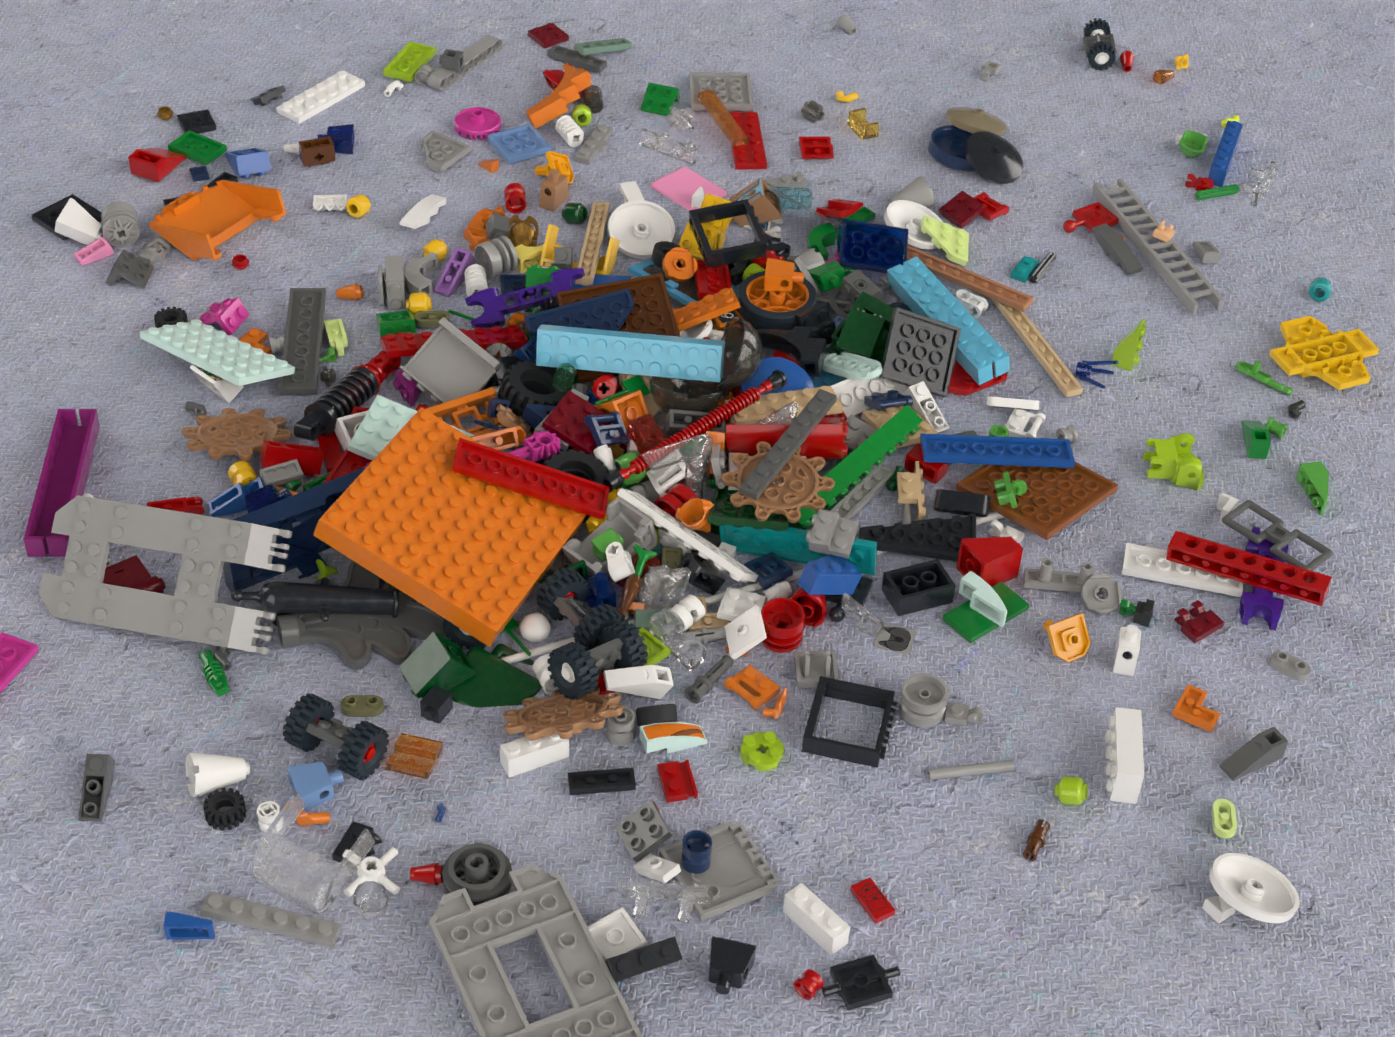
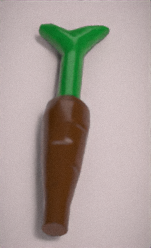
M637 544L633 546L638 555L635 573L629 575L626 579L619 613L624 618L641 588L642 579L640 576L646 561L658 555L657 552L643 550Z

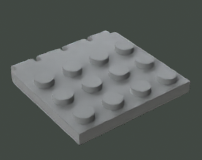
M730 821L704 831L712 839L711 865L707 871L701 874L689 873L683 868L681 862L682 840L659 849V856L661 858L679 864L681 871L673 878L700 921L773 893L775 887L780 884L779 879L773 870L770 869L763 855L759 853V849L752 839L748 837V833L740 822L733 824Z

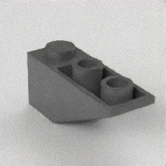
M1272 727L1253 737L1223 761L1219 767L1235 781L1283 758L1288 740L1275 727Z
M86 754L79 821L102 822L113 782L115 760L109 754Z

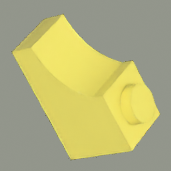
M521 244L514 247L518 257L516 270L519 273L526 272L527 267H531V265H540L544 244L536 247H528Z

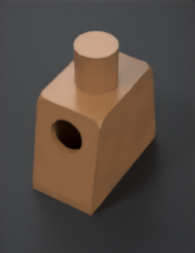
M551 169L549 176L542 182L539 202L540 208L554 212L569 197L567 177L560 175L557 169Z

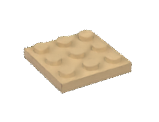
M905 406L886 408L883 411L875 409L863 411L861 418L868 425L878 430ZM909 406L923 421L919 425L920 430L913 436L911 434L908 435L909 439L902 446L898 444L896 448L920 443L921 433L938 434V432Z

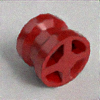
M807 969L802 974V978H798L793 983V986L800 997L811 1000L815 996V991L822 989L824 982L817 972Z

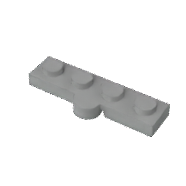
M598 124L574 156V162L590 165L598 152L607 151L606 141L613 133V128Z

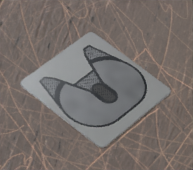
M882 622L874 647L909 655L917 631Z

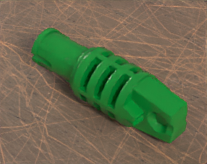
M205 650L207 656L201 651L199 659L203 664V674L209 686L218 697L229 693L227 676L221 664L214 659L211 650Z

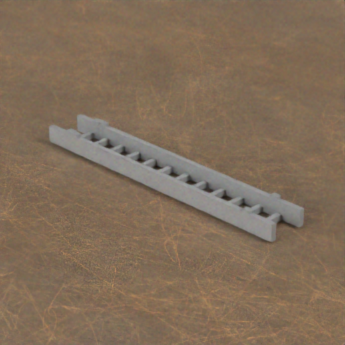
M1118 179L1117 185L1109 186L1107 190H1104L1098 182L1094 183L1092 194L1100 204L1119 218L1118 225L1180 299L1181 305L1185 306L1192 315H1195L1199 304L1194 298L1205 296L1204 298L1210 301L1217 310H1221L1224 299L1176 242L1171 238L1166 243L1152 236L1154 230L1159 226V222L1122 179ZM1118 193L1122 196L1114 199L1109 197V195ZM1124 203L1127 207L1119 208L1116 204ZM1134 211L1137 215L1126 217L1123 213ZM1142 220L1145 224L1133 226L1131 222ZM1150 229L1152 234L1141 235L1138 231ZM1158 239L1160 243L1149 245L1146 240ZM1165 248L1168 252L1157 254L1154 250ZM1173 257L1176 262L1165 264L1162 259ZM1181 267L1184 271L1172 273L1170 269ZM1189 276L1192 281L1181 283L1177 278ZM1197 286L1201 291L1189 293L1186 288Z

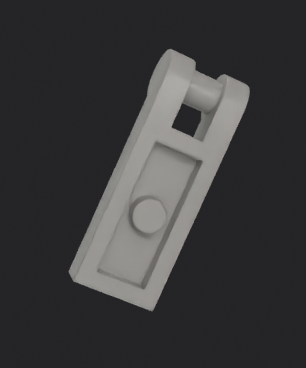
M800 171L795 172L793 175L764 180L770 188L779 192L804 188L808 184V181Z

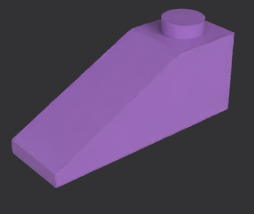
M458 247L454 249L433 290L434 292L450 297L465 281L464 272L466 268L476 263L470 251Z

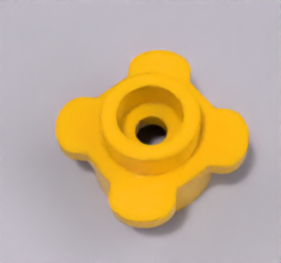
M1188 54L1184 56L1179 55L1175 58L1177 70L1188 68Z

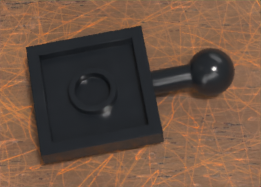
M862 576L853 595H825L826 601L837 603L836 606L830 609L829 618L833 622L842 621L845 617V606L862 610L872 588L873 580Z

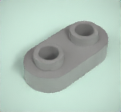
M1276 651L1271 655L1269 663L1273 669L1297 681L1308 679L1311 668L1306 662L1284 651Z

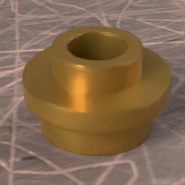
M163 106L158 109L157 116L162 120H169L173 117V111L170 107Z

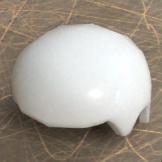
M530 613L522 619L519 631L523 639L530 642H541L550 634L551 626L549 620L543 614Z

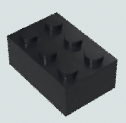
M939 559L884 572L881 590L896 614L902 616L953 603L956 585Z

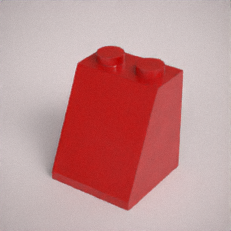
M1011 536L965 538L960 543L956 569L963 576L972 571L993 587L1000 582L1005 583L1018 577L1023 548Z

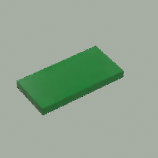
M1003 582L992 587L1007 609L1005 623L1029 609V604ZM968 600L945 613L942 620L969 643H972L996 629L999 625L970 607L971 600Z

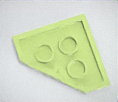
M924 215L921 219L920 230L932 237L931 241L938 249H943L947 253L946 257L950 261L966 266L968 262L969 233Z

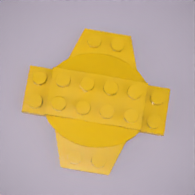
M1311 315L1281 322L1280 330L1286 345L1271 349L1269 355L1288 376L1299 374L1302 378L1308 376L1319 377L1338 390L1369 383L1370 375L1365 364L1362 362L1365 357L1378 355L1379 348L1360 329L1347 332L1340 330L1337 333L1330 332L1327 329V325Z

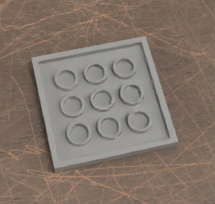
M689 72L691 110L753 111L750 73Z

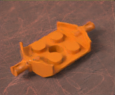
M497 206L496 210L484 208L478 211L464 230V239L471 243L469 246L470 251H474L475 246L486 241L491 242L492 239L486 238V222L493 213L506 216L502 206Z

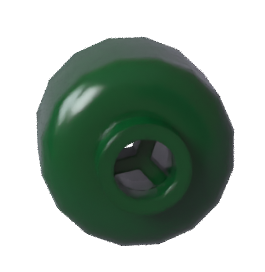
M567 203L564 209H562V218L565 219L567 224H582L587 218V209L582 203Z

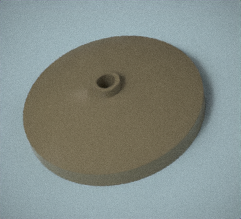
M952 107L947 110L945 116L950 124L970 133L985 131L1003 136L1007 129L1005 122L979 108Z

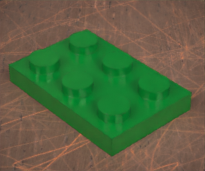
M189 130L168 144V150L207 165L225 153L227 145Z

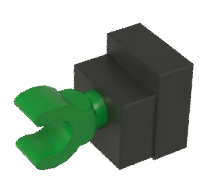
M1122 599L1118 613L1121 615L1134 614L1133 623L1149 627L1155 601L1149 599L1146 602L1138 601L1137 606H1134L1128 600Z

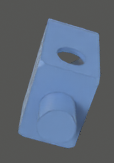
M323 762L287 767L289 783L300 811H307L333 799V785L344 782L340 769L328 773Z

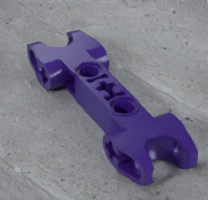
M584 269L558 270L551 273L552 282L499 295L497 288H488L465 298L467 306H482L484 308L483 314L471 321L472 328L500 326L506 322L505 314L541 306L544 304L545 299L549 300L551 295L556 298L557 292L573 290L572 284L574 281L585 276ZM544 291L550 292L546 297H542L541 293ZM509 300H515L513 305H507Z
M1253 526L1252 532L1256 535L1260 534V528ZM1248 539L1245 551L1285 563V561L1270 552V548L1274 544L1267 539L1259 544ZM1288 545L1281 550L1288 553ZM1256 586L1252 587V593L1243 591L1239 606L1241 623L1248 625L1249 619L1260 617L1267 621L1270 630L1276 631L1283 610L1284 599L1275 598L1272 591Z

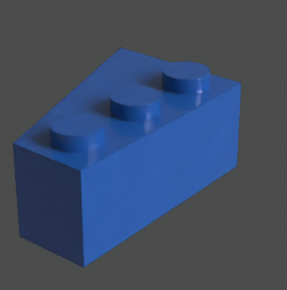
M828 555L807 562L797 583L809 595H853L862 574L846 558Z

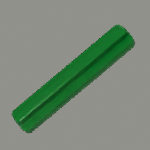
M1237 184L1197 191L1195 197L1199 201L1237 194L1240 189Z

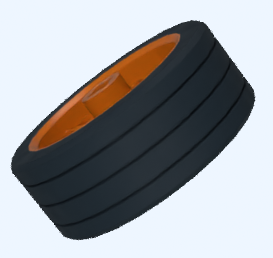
M765 271L747 277L741 282L737 292V299L741 307L736 310L746 321V326H740L743 330L748 326L752 327L756 333L758 329L793 330L794 326H797L796 314L816 306L818 295L815 287L805 278L803 283L793 282L791 291H764Z

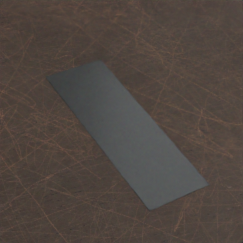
M767 188L849 233H856L773 188Z

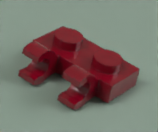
M1199 600L1191 604L1194 608L1189 610V612L1185 608L1177 611L1180 616L1176 617L1175 621L1182 626L1180 631L1194 644L1223 628L1225 623L1211 609L1206 612Z

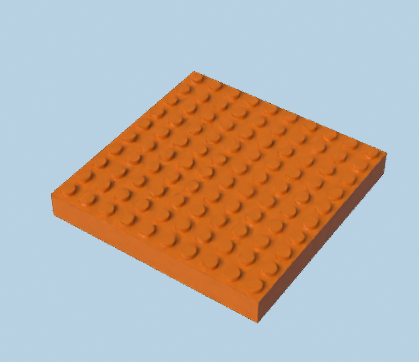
M421 407L322 515L313 536L490 647L563 551L562 547L565 543L571 540L581 527L586 514L451 471L459 438L474 443L478 442Z

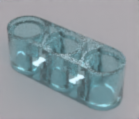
M770 187L811 208L813 192L810 189ZM776 194L780 199L781 209L806 210Z

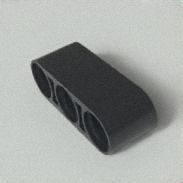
M938 489L936 490L933 509L943 513L967 516L976 513V517H987L991 497L984 494Z

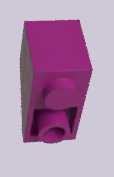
M402 370L394 372L395 380H393V385L401 393L402 399L407 401L410 407H412L422 392L416 387L417 383L413 379L409 381L402 375Z

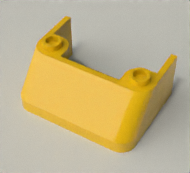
M548 224L539 265L542 267H549L551 263H554L555 247H563L556 244L559 227ZM610 237L607 254L599 258L595 274L610 275L615 266L620 240ZM572 262V269L578 268L579 263Z

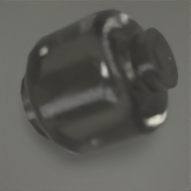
M813 100L806 101L801 109L802 117L811 123H815L818 120L821 121L825 114L823 106Z

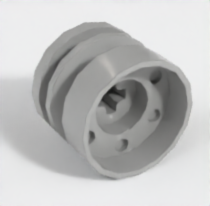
M119 201L108 204L101 213L104 239L115 247H128L134 244L140 235L137 211L126 202Z
M500 236L492 239L491 242L486 241L475 246L474 255L476 263L484 267L486 278L488 279L499 276L501 273L512 271L518 266L516 250L510 239L506 236Z

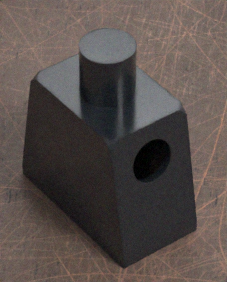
M686 553L682 556V562L678 569L687 582L711 595H715L726 580L706 560L692 553Z
M712 936L709 981L716 983L715 990L717 993L726 995L729 993L730 987L742 988L755 962L756 945Z

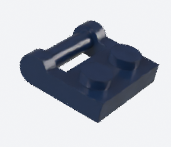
M889 390L883 394L872 393L871 396H864V404L877 411H883L891 407L912 406L913 399L910 395L904 396L896 390Z
M614 411L599 416L592 414L585 416V424L589 426L597 447L605 444L607 446L625 444L630 441L619 412ZM611 422L613 424L599 426L598 423Z
M774 552L744 564V566L759 575L757 581L764 590L770 588L772 584L783 581L793 575V569ZM760 568L767 576H763L756 569Z

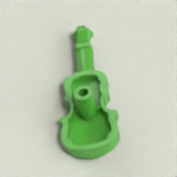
M1244 361L1237 362L1235 368L1238 371L1256 378L1258 381L1279 392L1292 395V388L1285 387L1284 384L1272 380L1270 374L1259 370L1262 364L1260 361H1255L1253 365Z

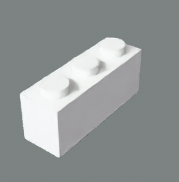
M557 734L545 738L541 737L534 741H529L526 737H522L500 745V763L509 778L569 757V739H561Z
M800 883L785 894L783 912L830 956L848 944L850 926L804 884Z

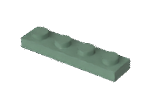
M625 38L576 43L574 50L579 52L580 55L588 56L593 53L625 51V49L632 48V43Z

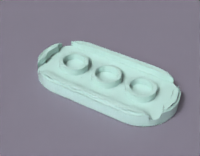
M841 352V355H836V353L826 355L822 370L860 381L873 379L881 375L882 366L877 360L849 352Z

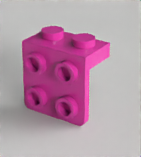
M238 297L234 299L228 298L221 303L215 302L210 305L209 311L200 316V321L205 325L218 322L227 335H231L250 314Z

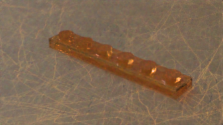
M713 90L698 92V99L733 146L747 144L748 137Z

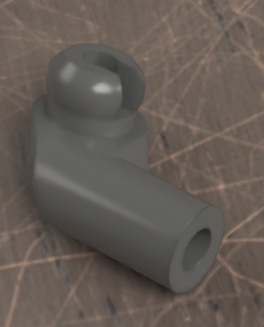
M190 401L186 402L185 409L194 412L195 417L207 415L204 405Z
M218 646L213 657L221 664L224 671H228L232 666L227 660L231 648Z

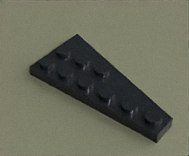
M976 513L970 514L967 517L957 515L951 519L933 518L912 521L911 524L903 525L901 522L887 527L883 525L860 527L858 539L877 542L878 551L958 561L961 540L976 538Z

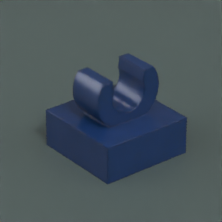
M490 397L487 416L497 418L498 411L496 407L499 404L509 407L510 400Z

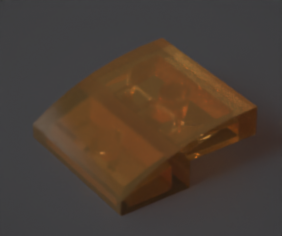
M402 733L394 744L393 754L386 762V770L428 779L439 758L443 742Z

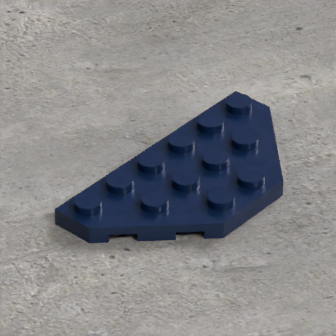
M624 289L524 316V321L529 334L537 337V329L542 324L619 331L632 311L634 301L629 289Z

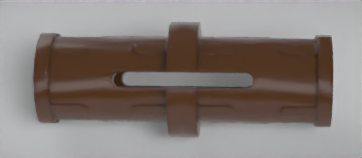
M1037 820L1033 832L1029 834L1028 844L1023 851V857L1026 860L1030 853L1032 855L1029 861L1037 859L1040 848L1046 842L1045 836L1050 829L1048 821L1045 822L1044 827H1041L1044 820Z

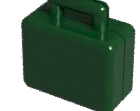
M498 644L491 653L478 646L472 647L466 656L477 673L448 691L452 693L454 702L470 707L483 708L522 705V700L534 697L542 689V686L537 678L502 660V656L507 657L519 652L504 644ZM530 658L519 661L527 665L533 666L534 661Z

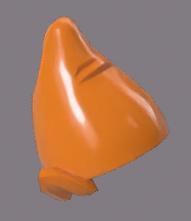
M690 499L681 508L677 509L675 520L681 521L684 526L691 530H702L708 533L711 530V523H708V514L714 504L705 499Z

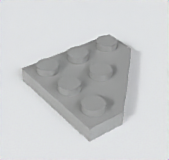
M433 130L423 137L428 168L440 173L471 151L469 145Z

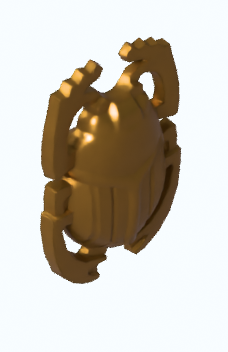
M518 215L510 218L509 228L514 222L515 224L511 227L506 237L511 239L510 241L514 247L521 244L528 247L531 245L536 247L537 241L533 240H537L539 235L537 221L531 216H527L525 220H520Z

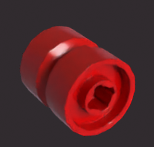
M518 183L508 184L504 189L505 207L510 213H521L527 206L525 189Z

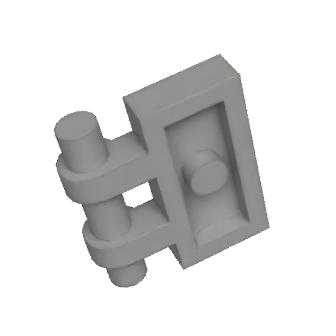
M720 444L712 446L711 463L716 485L718 488L723 489L726 485L723 484L721 476L723 473L728 472L725 469L726 454L725 450L721 451Z

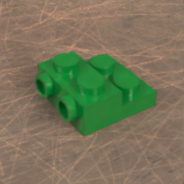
M410 310L376 314L380 336L396 334L398 332L416 333L415 318Z

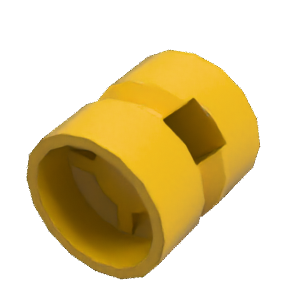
M246 461L236 462L228 470V477L233 485L240 482L245 486L258 478L250 463Z

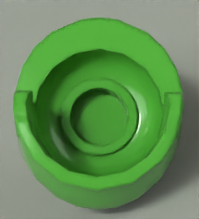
M1186 130L1179 142L1180 151L1187 157L1199 156L1205 151L1207 137L1201 133Z
M628 452L615 459L614 462L619 463L621 469H626L630 466V461L640 456V454ZM648 469L640 474L633 473L629 475V478L623 482L624 485L639 484L645 478Z

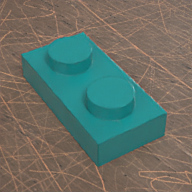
M1023 256L1011 271L1010 278L1026 283L1032 272L1039 265V261L1032 257Z

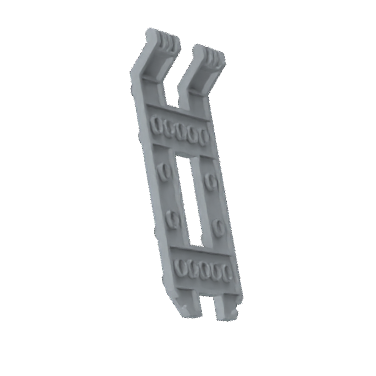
M80 495L55 512L51 533L70 537L62 575L57 576L43 573L39 595L53 617L269 655V647H257L255 645L257 638L265 641L272 640V636L258 634V630L273 632V627L259 625L261 618L274 621L276 613L216 603L224 562L285 573L286 566L272 564L273 556L282 559L288 558V554L274 552V549L289 550L290 546L288 544H277L276 538L277 536H282L283 538L290 539L292 538V531ZM111 543L181 554L182 559L175 594L168 595L104 584L103 579Z
M531 864L509 872V879L515 892L473 906L465 888L442 896L439 907L429 922V928L479 1037H643L560 874L554 872L550 874L539 870L540 867ZM536 933L572 1008L529 1024L494 949Z

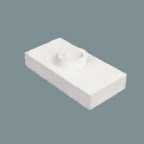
M649 854L634 865L636 873L662 883H667L681 871L679 864Z

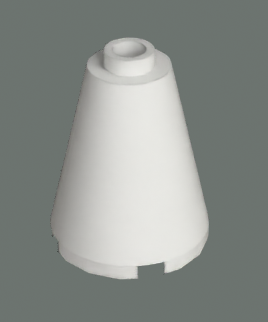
M196 752L188 753L189 755L186 756V777H189L191 783L187 784L191 797H199L216 789L246 780V776L250 774L249 762H245L244 758Z

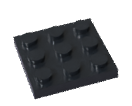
M72 194L31 214L34 222L64 241L69 239V237L55 232V224L70 198L74 199L98 222H101L102 212Z

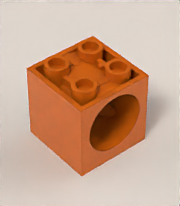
M641 390L623 394L599 405H593L606 414L614 411L619 412L628 436L653 426Z

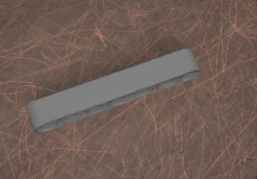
M486 35L463 51L464 66L459 73H456L454 69L449 70L440 67L428 77V86L444 91L498 53L502 48V40Z

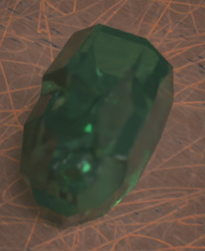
M569 363L561 364L555 371L551 385L562 392H568L574 383L576 375L574 366Z

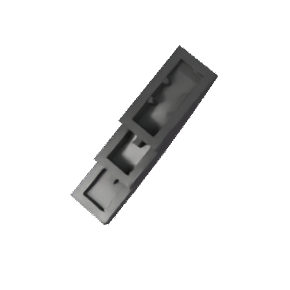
M1103 224L1091 229L1106 256L1111 255L1116 266L1121 265L1127 276L1142 271L1143 267L1135 254L1110 226Z

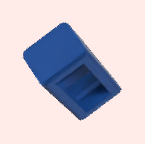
M532 337L513 355L519 357L520 361H535L537 337Z
M166 911L164 930L167 940L215 939L212 920Z

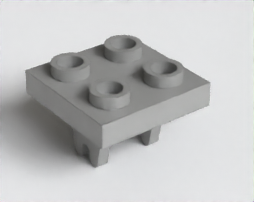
M794 651L797 688H817L820 676L839 680L836 651Z

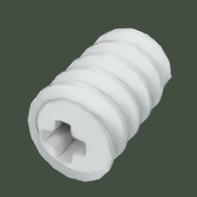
M569 115L560 117L555 124V130H557L569 146H580L583 142V130Z
M472 264L464 272L466 294L468 297L481 290L488 289L486 270L481 265Z

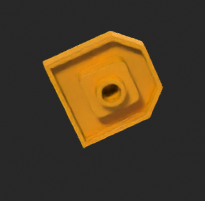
M552 151L546 152L548 164L546 166H536L534 169L536 175L549 176L551 169H557L560 175L567 177L568 186L571 185L574 180V174L568 155Z
M1078 613L1055 623L1051 620H1046L1045 624H1043V629L1048 632L1054 656L1064 662H1070L1085 656L1091 642L1083 613Z

